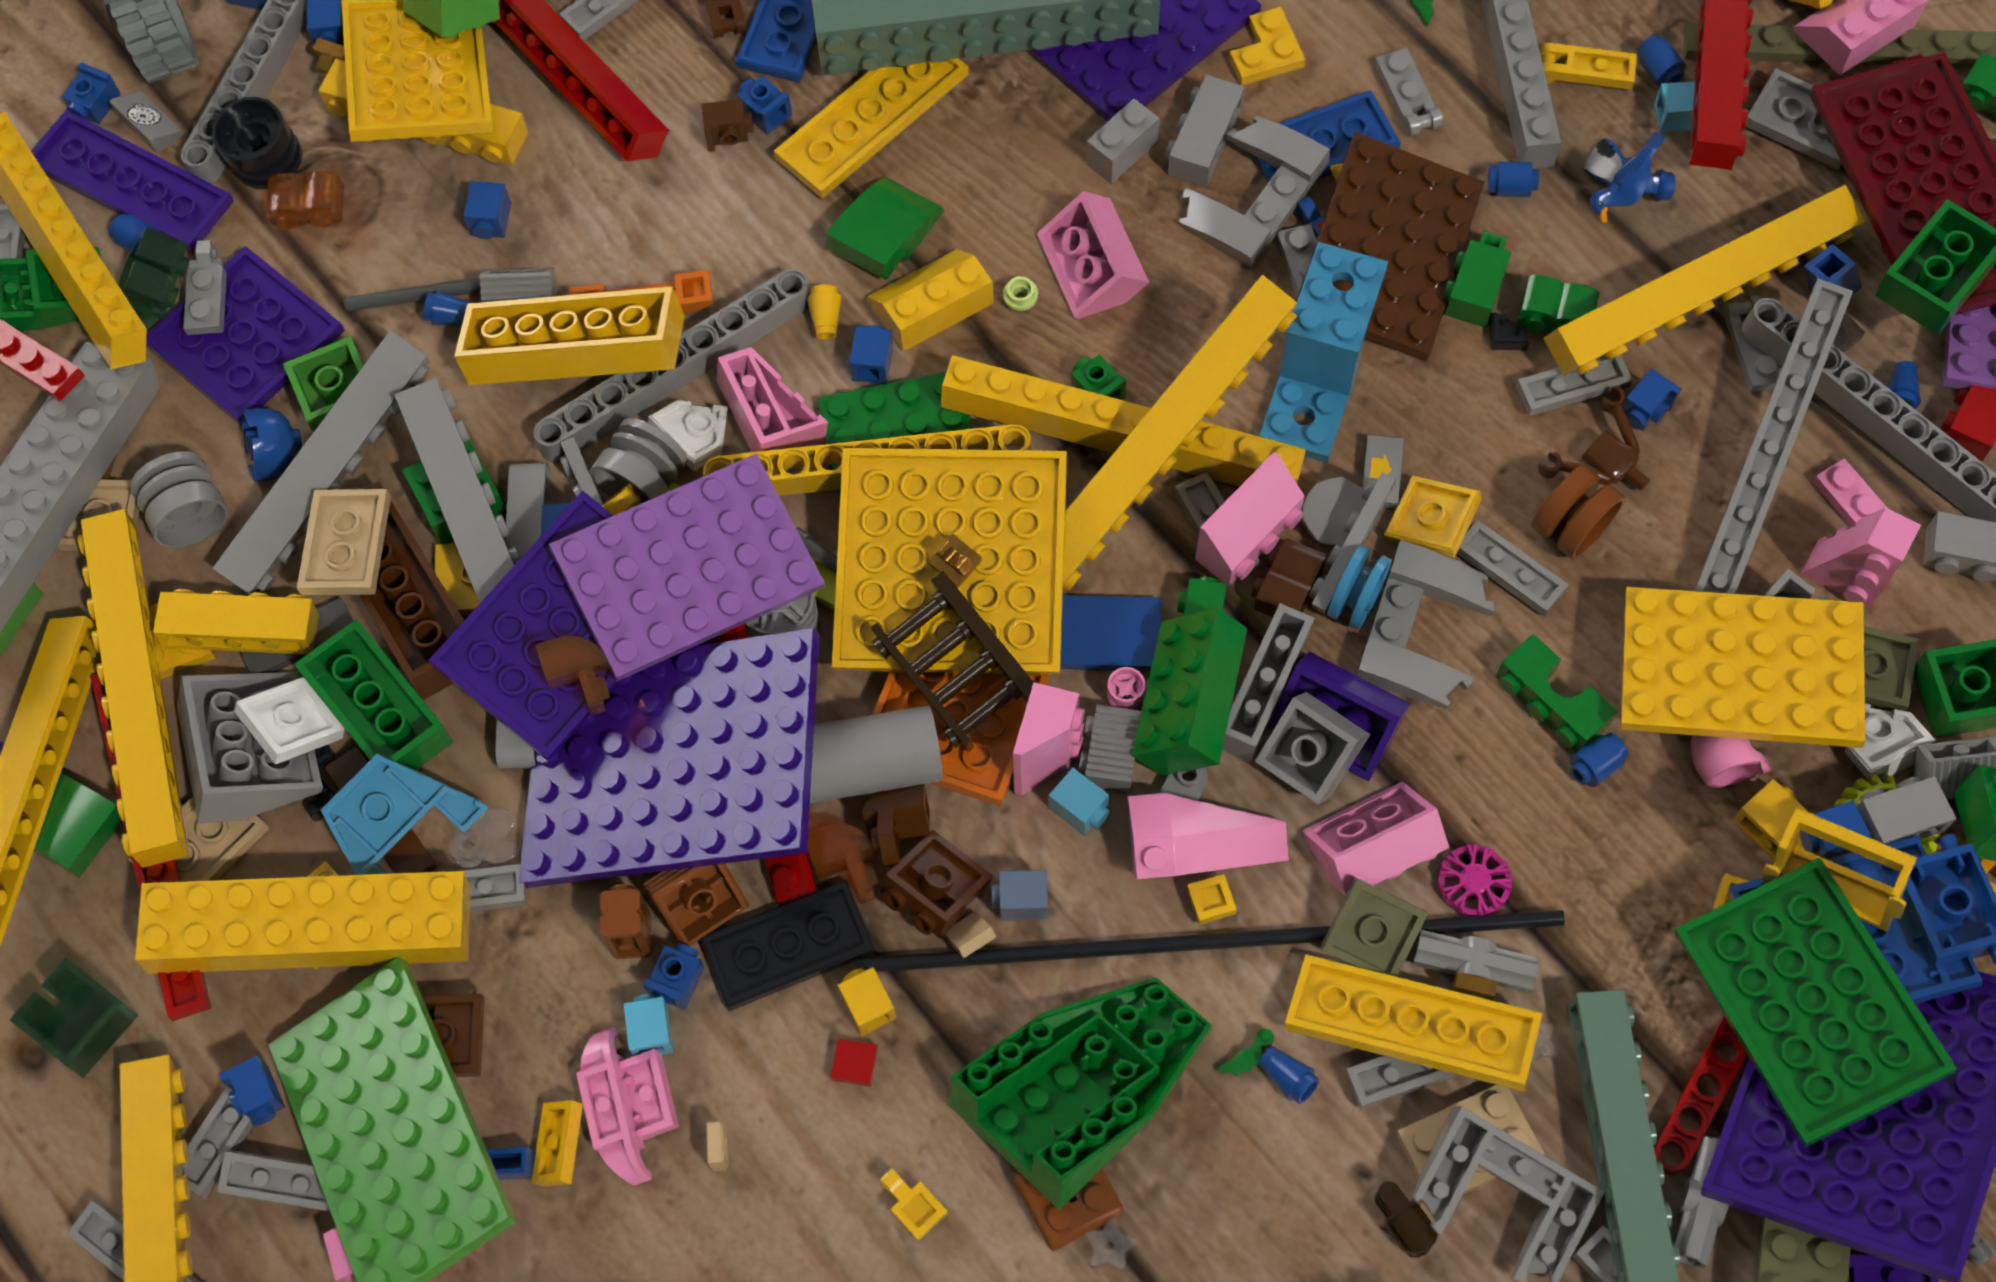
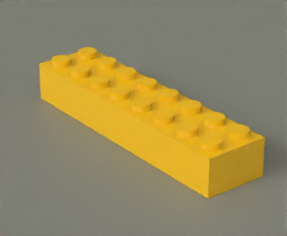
M464 871L142 883L135 961L147 974L177 971L191 973V971L195 970L200 972L386 965L396 957L406 960L408 964L465 962L469 958L471 885Z

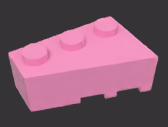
M752 347L718 357L716 382L751 452L825 445L828 421L821 415L817 416L804 403L805 399L798 392L794 394L781 381L782 376Z
M1885 507L1858 520L1856 525L1850 529L1843 527L1837 531L1835 536L1829 539L1825 536L1818 539L1800 574L1843 595L1849 602H1864V606L1870 608L1903 562L1921 524Z

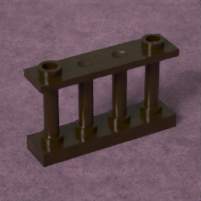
M942 571L931 580L936 590L932 594L933 599L887 635L877 623L870 627L877 637L872 641V644L885 660L890 656L893 657L947 726L942 731L954 747L957 748L962 744L969 752L974 746L967 734L1011 699L1015 698L1018 700L1022 696L1028 703L1034 682L950 578ZM951 609L960 619L955 623L957 627L909 664L896 646L942 610L946 613ZM975 638L983 648L979 652L980 657L936 692L932 693L920 678V675L964 640L971 641ZM998 667L1007 677L1002 682L1004 686L956 723L943 705L988 669L993 671Z

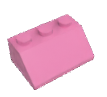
M1834 0L1831 5L1820 9L1795 25L1793 31L1841 75L1915 27L1928 0Z
M1082 191L1037 233L1067 303L1076 319L1125 304L1149 283L1115 207L1108 197Z
M1273 452L1200 527L1195 560L1222 582L1226 583L1227 586H1230L1237 578L1243 580L1247 577L1256 564L1254 560L1262 552L1265 555L1270 553L1280 539L1278 535L1286 527L1289 530L1293 529L1304 514L1301 510L1305 495L1279 455Z
M1033 683L1013 751L1014 794L1022 796L1069 771L1072 758L1079 759L1084 737H1082L1084 723L1082 722L1085 709L1079 708V693Z
M1403 781L1301 830L1329 882L1344 896H1346L1355 877L1375 885L1386 879L1395 878L1404 870L1420 862L1429 861L1435 858L1438 853L1449 848L1437 808Z

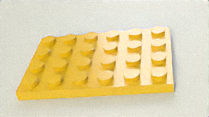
M341 0L348 122L351 142L493 133L482 28H472L460 32L454 37L442 38L406 13L403 7V0Z
M1626 587L1620 730L1863 748L1865 743L1864 602Z

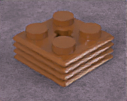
M725 863L662 871L644 883L646 891L679 943L691 946L749 907L748 901Z
M1103 1169L1075 1194V1202L1070 1203L1068 1201L1060 1210L1020 1172L1014 1175L1015 1185L1051 1251L1060 1249L1122 1214L1123 1205Z

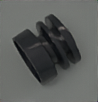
M243 97L233 101L219 112L213 123L212 138L215 147L228 162L236 177L245 186L263 190L283 185L296 174L302 163L303 150L297 136L288 126L280 110L269 100L260 97Z

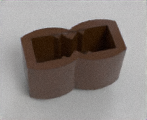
M1288 538L1284 540L1281 547L1275 546L1266 564L1271 569L1266 577H1258L1252 590L1251 596L1256 598L1254 610L1274 617L1281 603L1303 613L1310 599L1311 589L1318 577H1321L1327 555Z

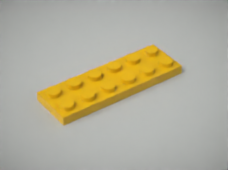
M957 58L943 62L932 61L916 63L910 66H892L869 70L774 150L775 159L823 199L969 75L968 66Z
M1305 954L1285 1020V1030L1524 1092L1543 1013Z

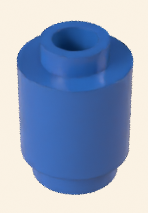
M1654 35L1646 39L1638 47V61L1657 86L1660 87L1664 83H1677L1683 78L1686 63L1667 39H1661L1659 35Z
M1498 161V165H1489L1488 193H1496V197H1530L1531 190H1538L1539 169H1533L1532 162Z
M120 214L112 221L109 227V235L114 243L143 261L157 257L163 249L162 232L135 215Z
M1609 732L1606 735H1598L1570 757V772L1581 785L1587 784L1588 786L1596 787L1624 765V759L1629 755L1628 749L1624 742L1613 733Z

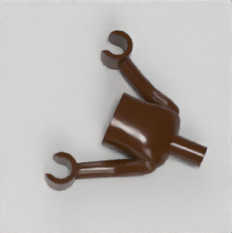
M1612 387L1610 394L1618 401L1611 402L1607 398L1602 397L1600 402L1601 408L1607 413H1613L1625 443L1606 430L1590 445L1581 459L1589 465L1587 466L1599 475V484L1608 486L1616 484L1625 478L1638 490L1643 491L1651 480L1635 468L1639 460L1640 448L1622 407L1625 393L1620 387ZM1549 452L1547 457L1550 462L1555 464V467L1550 468L1540 462L1538 471L1545 478H1554L1559 471L1571 473L1582 464L1564 461L1558 453Z

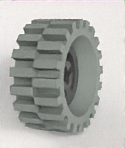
M106 0L111 8L112 17L118 25V31L126 43V48L129 54H132L135 65L140 69L142 76L146 78L147 82L151 83L199 66L196 46L177 0Z

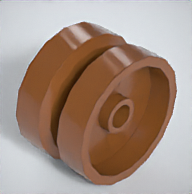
M1585 464L1578 466L1555 488L1540 507L1531 524L1532 528L1546 539L1560 534L1557 548L1571 560L1581 556L1601 536L1617 516L1626 500V497L1612 485L1597 490L1600 477Z

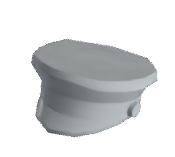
M1343 477L1330 478L1315 484L1303 502L1301 511L1304 514L1301 521L1318 544L1334 547L1336 544L1343 546L1349 533L1344 531V528L1353 511L1360 513L1366 503V500L1361 498L1364 492L1363 488Z

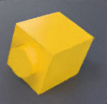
M874 967L866 971L864 968L856 969L844 976V982L838 984L840 996L861 1036L897 1019L895 1008Z

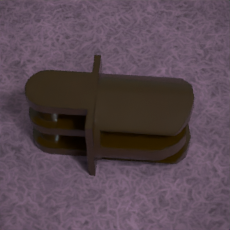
M1384 1182L1375 1195V1203L1386 1217L1380 1228H1386L1401 1250L1407 1253L1409 1257L1420 1258L1425 1256L1436 1243L1438 1234L1433 1232L1429 1226L1432 1222L1418 1202L1409 1201L1395 1182Z

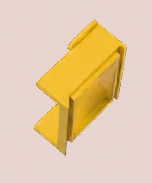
M1796 807L1778 845L1774 866L1770 864L1764 866L1761 880L1764 883H1768L1820 857L1860 920L1887 931L1892 919L1901 918L1904 912L1906 902L1902 897L1917 857ZM1800 831L1899 871L1894 888L1798 848Z

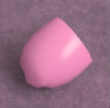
M1691 736L1690 755L1693 764L1705 784L1710 787L1736 785L1758 775L1767 774L1772 770L1768 759L1752 747L1749 739Z

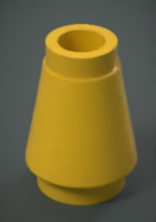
M821 284L810 288V295L806 299L815 336L820 340L834 339L837 337L842 296L834 285Z

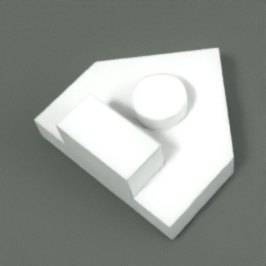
M675 400L650 415L648 423L667 433L682 447L688 458L686 465L694 472L705 465L711 458L722 455L728 406L713 404V408L691 405V401Z
M1865 703L1863 748L1846 747L1845 753L1868 780L1876 774L1884 780L1887 776L1894 775L1915 764V746L1935 743L1933 736L1911 712L1894 709V712L1870 708L1871 704Z

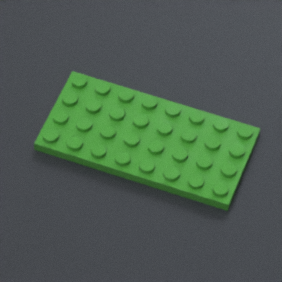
M396 957L268 1044L357 1282H428L517 1222L406 960Z

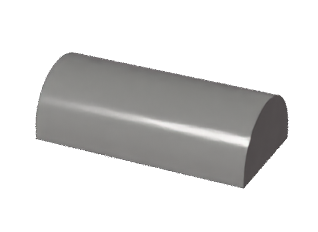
M930 705L814 724L810 804L943 781L937 731Z

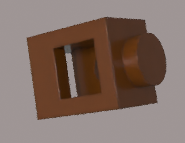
M743 99L701 104L708 152L715 151V145H735L739 142H748V133H754L752 113L745 112Z

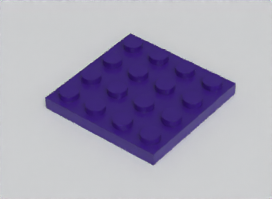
M246 246L223 265L227 272L223 333L187 335L183 329L184 300L148 332L146 336L147 348L241 426L244 409L262 408L290 382L283 363L330 345L345 331L342 323Z

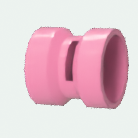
M1132 667L1116 669L1108 679V705L1110 707L1137 711L1141 709L1145 693L1143 675Z

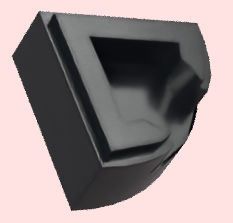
M1491 312L1489 318L1491 350H1527L1529 341L1526 332L1508 320V316Z

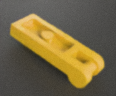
M1545 43L1539 48L1547 83L1558 80L1628 90L1633 88L1637 54L1557 43ZM1564 61L1565 64H1558L1555 62Z

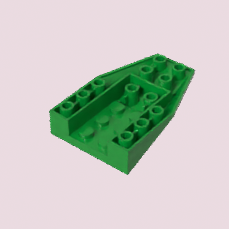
M1151 978L1040 1014L951 1075L950 1107L1060 1210L1153 1119L1211 1031L1212 1024L1158 978Z

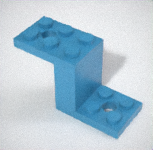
M1317 243L1296 309L1294 310L1297 318L1287 330L1280 376L1259 437L1306 449L1304 457L1328 463L1358 372L1366 331L1389 261L1325 243ZM1337 280H1346L1352 285V288L1347 291H1340L1332 283ZM1305 413L1312 417L1313 422L1309 425H1300L1295 422L1294 416Z

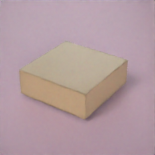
M976 911L954 924L944 934L950 945L963 958L996 937L992 927Z
M721 1122L707 1123L708 1165L713 1172L727 1171V1168H729L728 1134Z

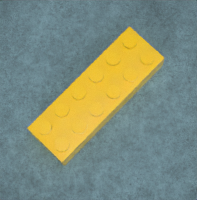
M673 286L467 304L454 358L469 386L674 370L685 316Z

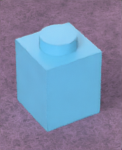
M1695 81L1664 83L1660 85L1654 101L1660 132L1691 130Z
M1073 767L1048 795V808L1084 836L1091 827L1098 829L1110 813L1108 810L1109 794Z
M644 994L633 998V1002L623 1004L629 1051L632 1056L654 1048L660 1050L662 1055L674 1053L669 1007L663 997H657L655 994Z

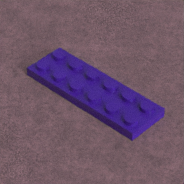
M67 109L31 151L47 177L118 214L135 215L160 230L164 238L192 253L196 250L197 241L204 240L234 202L230 193Z

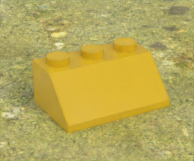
M956 249L867 296V300L885 327L891 329L892 337L902 352L994 304L993 281L975 255Z

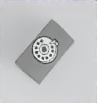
M142 91L116 97L109 101L116 115L156 154L160 153L184 134Z

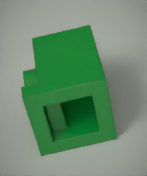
M1100 354L1093 359L1085 356L1073 366L1071 387L1120 400L1126 398L1127 380L1122 375L1119 376Z

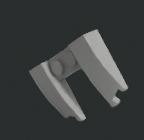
M1260 116L1253 117L1254 123L1237 132L1233 128L1225 134L1227 140L1278 169L1246 214L1243 215L1211 198L1186 188L1182 199L1183 202H1189L1187 217L1179 218L1180 227L1250 269L1256 264L1277 235V231L1282 228L1298 206V202L1303 199L1330 162V149L1295 130Z
M1400 539L1357 676L1383 690L1447 709L1451 702L1446 696L1458 684L1467 690L1471 686L1473 677L1405 648L1422 595L1492 616L1495 608L1494 602L1486 601L1482 585L1487 584L1488 575L1453 558Z
M1462 1106L1453 1107L1425 1163L1411 1197L1412 1200L1418 1202L1422 1199L1435 1219L1429 1226L1433 1232L1442 1235L1477 1166L1541 1204L1510 1278L1515 1281L1526 1282L1527 1273L1548 1274L1549 1282H1559L1604 1191Z

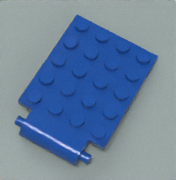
M1954 834L1941 837L1939 842L1943 851L1929 855L1926 854L1918 835L1885 844L1917 857L1902 897L1906 902V906L1901 918H1893L1887 931L1862 921L1915 1004L1982 986L1983 980L1973 960L1975 958L1990 954L1994 965H1996V894L1973 844L1969 843L1959 846ZM1856 853L1828 859L1893 888L1899 874L1897 870ZM1759 878L1730 886L1728 893L1731 901L1766 883Z

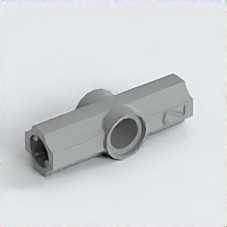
M1420 930L1412 965L1452 974L1454 978L1457 972H1462L1498 981L1497 986L1531 993L1537 976L1538 958L1496 948L1494 942L1481 937L1466 936L1458 939Z
M1704 1137L1702 1139L1694 1161L1691 1178L1687 1179L1678 1204V1213H1681L1673 1243H1676L1678 1246L1680 1263L1691 1267H1707L1717 1228L1722 1225L1729 1207L1727 1204L1701 1196V1187L1717 1147L1718 1138Z

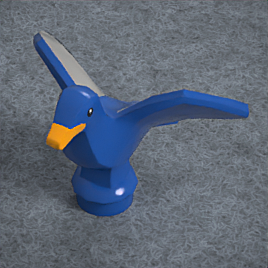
M1654 132L1641 150L1628 158H1625L1616 144L1607 138L1601 139L1594 147L1586 161L1584 171L1594 179L1609 185V188L1593 193L1589 200L1592 210L1598 216L1599 222H1607V210L1610 206H1632L1641 199L1644 193H1649L1656 202L1661 200L1668 201L1672 198L1676 186L1675 175L1672 172H1665L1663 169L1655 171L1653 175L1650 174L1653 154L1666 138L1662 133Z

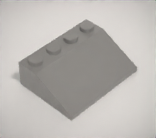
M298 672L181 676L177 710L198 824L240 821L322 792L323 786L315 750L275 765L234 712L236 701L299 679Z

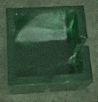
M147 226L128 252L118 286L146 329H150L156 319L163 320L168 307H173L179 292V288L174 286L178 277L182 278L189 258L184 256L188 243Z
M65 957L41 984L43 988L60 1000L58 1004L54 1006L34 992L9 1020L65 1066L84 1078L139 1015Z

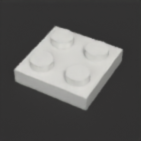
M304 677L236 701L234 712L275 765L343 738L344 727Z

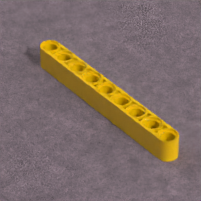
M1011 424L722 455L707 461L703 474L706 476L757 453L779 496L841 489L843 448L964 450L982 448L984 450H1009L1007 449L1009 445L1017 444L1022 446L1019 450H1031V437L1025 427ZM830 464L840 465L835 470L824 469L827 465ZM793 468L803 469L798 474L788 473V471Z

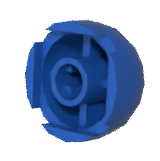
M270 408L244 409L242 431L245 453H248L249 459L254 461V465L248 464L251 479L253 482L281 477L295 458L296 451L302 449L300 430H292L288 418L279 411Z

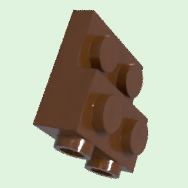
M932 830L930 835H926L898 864L885 874L880 893L883 894V900L893 911H900L902 909L910 915L918 931L925 935L933 933L940 939L964 916L967 906L990 885L993 875L936 831Z
M483 995L422 996L455 1076H481L485 1002Z

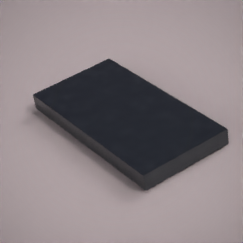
M847 879L701 938L728 1011L856 961V958L876 953Z

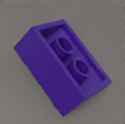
M1309 651L1296 665L1267 728L1272 731L1274 730L1293 697L1305 692L1309 693L1370 734L1348 770L1370 781L1395 737L1411 703Z

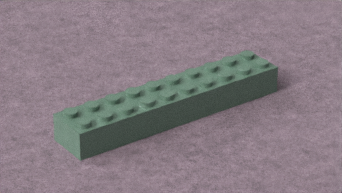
M812 0L822 75H839L859 70L872 71L884 67L910 66L916 63L932 61L943 62L949 59L965 57L976 58L981 55L997 53L1009 54L1014 51L1030 49L1042 50L1062 45L1075 46L1081 43L1113 41L1119 38L1135 36L1146 37L1158 34L1160 0Z

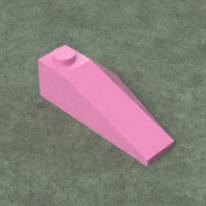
M1170 793L1127 796L1133 872L1137 879L1179 876L1289 860L1286 822L1283 820L1217 806L1212 803L1192 800Z

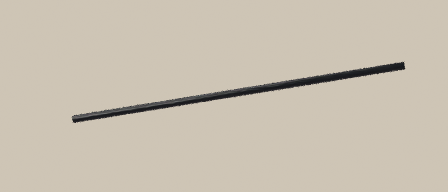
M1563 910L1435 918L1426 919L1421 930L1437 934L1564 926L1565 917ZM1330 926L978 949L964 958L957 951L856 958L857 969L864 968L865 971L874 967L876 972L1315 943L1323 942Z

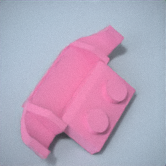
M611 1027L594 1034L588 1040L581 1056L580 1071L576 1075L593 1150L599 1153L605 1164L629 1184L635 1186L652 1180L651 1171L644 1165L639 1151L645 1148L643 1140L679 1128V1123L661 1051L654 1048L624 1060L623 1056L617 1055L614 1037L618 1035L617 1027Z

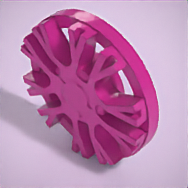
M1467 844L1452 850L1439 868L1437 884L1441 897L1450 908L1462 915H1490L1504 905L1511 892L1512 878L1508 863L1495 853L1494 849H1490L1488 846L1482 847L1477 846L1478 844ZM1468 853L1470 864L1462 863L1458 856ZM1476 854L1483 855L1481 865L1475 864ZM1489 858L1498 865L1497 868L1488 869L1486 867V862ZM1449 863L1462 870L1461 873L1448 867ZM1503 874L1504 879L1491 880V876ZM1444 876L1456 878L1458 885L1446 887ZM1491 886L1504 889L1501 898L1491 892ZM1458 890H1461L1464 894L1455 901L1451 896ZM1484 894H1486L1492 906H1486L1482 897ZM1468 896L1476 898L1477 909L1464 907Z

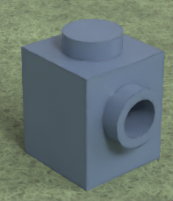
M1047 870L999 871L1000 884H992V908H1000L1001 921L1048 920Z

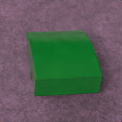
M885 177L857 197L826 232L828 249L887 280L901 260L907 262L942 215L944 207Z
M94 247L95 251L101 258L100 248ZM35 249L26 250V258L0 259L1 320L20 332L59 326L79 320Z
M61 773L33 852L80 878L122 823L117 805Z

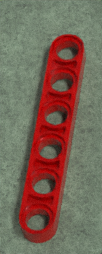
M1724 1014L1664 1124L1656 1144L1653 1145L1656 1161L1662 1163L1664 1174L1666 1175L1680 1173L1691 1162L1747 1055ZM1716 1044H1730L1736 1053L1735 1061L1731 1063L1720 1061L1715 1054ZM1708 1076L1714 1079L1718 1085L1717 1095L1707 1097L1700 1093L1697 1088L1698 1078ZM1683 1110L1695 1112L1700 1119L1699 1129L1695 1131L1684 1129L1679 1123V1113ZM1665 1144H1672L1679 1148L1682 1153L1681 1163L1674 1166L1665 1163L1661 1158V1147Z

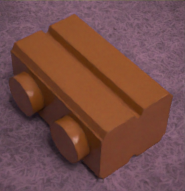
M620 884L612 886L611 890L601 893L600 912L602 916L600 917V935L612 956L616 959L644 958L651 955V913L641 892L632 885Z

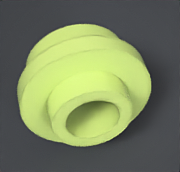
M1018 276L1011 279L1005 285L1003 299L1009 308L1015 311H1026L1036 304L1038 289L1029 278ZM1022 293L1025 294L1026 297L1018 298L1015 297V295Z

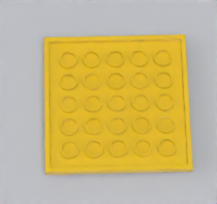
M843 448L832 669L837 671L904 672L892 656L885 660L874 647L872 641L877 637L870 627L877 623L887 635L933 599L932 594L936 590L931 580L939 573L929 565L928 561L953 533L982 557L981 563L961 584L958 590L1027 674L1060 675L1067 451ZM951 609L946 613L942 610L896 646V648L910 664L957 627L955 623L960 619ZM975 638L971 641L966 639L925 672L960 673L980 657L979 652L983 648ZM997 667L993 671L988 669L984 674H1003V672Z

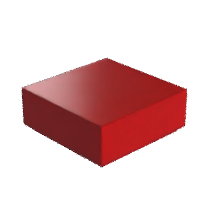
M838 1039L831 1080L871 1087L878 1051L877 1044Z

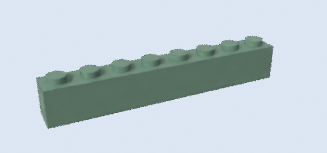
M1624 990L1576 993L1567 1005L1599 1188L1604 1191L1601 1199L1606 1227L1610 1234V1250L1613 1265L1615 1264L1616 1282H1679L1677 1269L1680 1266V1254L1676 1243L1671 1241L1669 1227L1672 1224V1212L1667 1201L1664 1202L1661 1186L1664 1184V1169L1662 1163L1656 1161L1653 1145L1656 1144L1657 1134L1655 1124L1652 1120L1649 1121L1646 1105L1649 1102V1091L1646 1082L1641 1081L1638 1067L1641 1065L1642 1056L1640 1045L1638 1042H1634L1631 1027L1634 1025L1632 1005L1626 1003Z

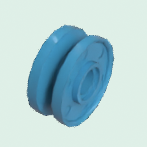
M1362 545L1356 549L1349 561L1327 612V616L1337 620L1346 607L1352 608L1349 626L1357 630L1361 628L1372 609L1392 562V559L1382 555L1373 568L1367 567L1370 550Z

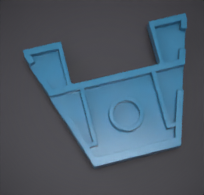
M377 753L321 809V812L355 874L370 875L388 874L377 862L433 806H436L463 833L471 827L489 806L483 801Z

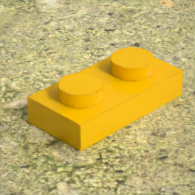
M573 1100L543 1103L531 1184L542 1187L572 1184L582 1103Z

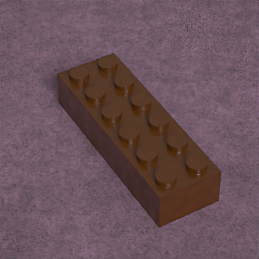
M378 480L364 489L384 488ZM390 500L376 592L374 595L359 596L415 691L422 700H425L453 684V682L434 668L428 660L464 622V619Z

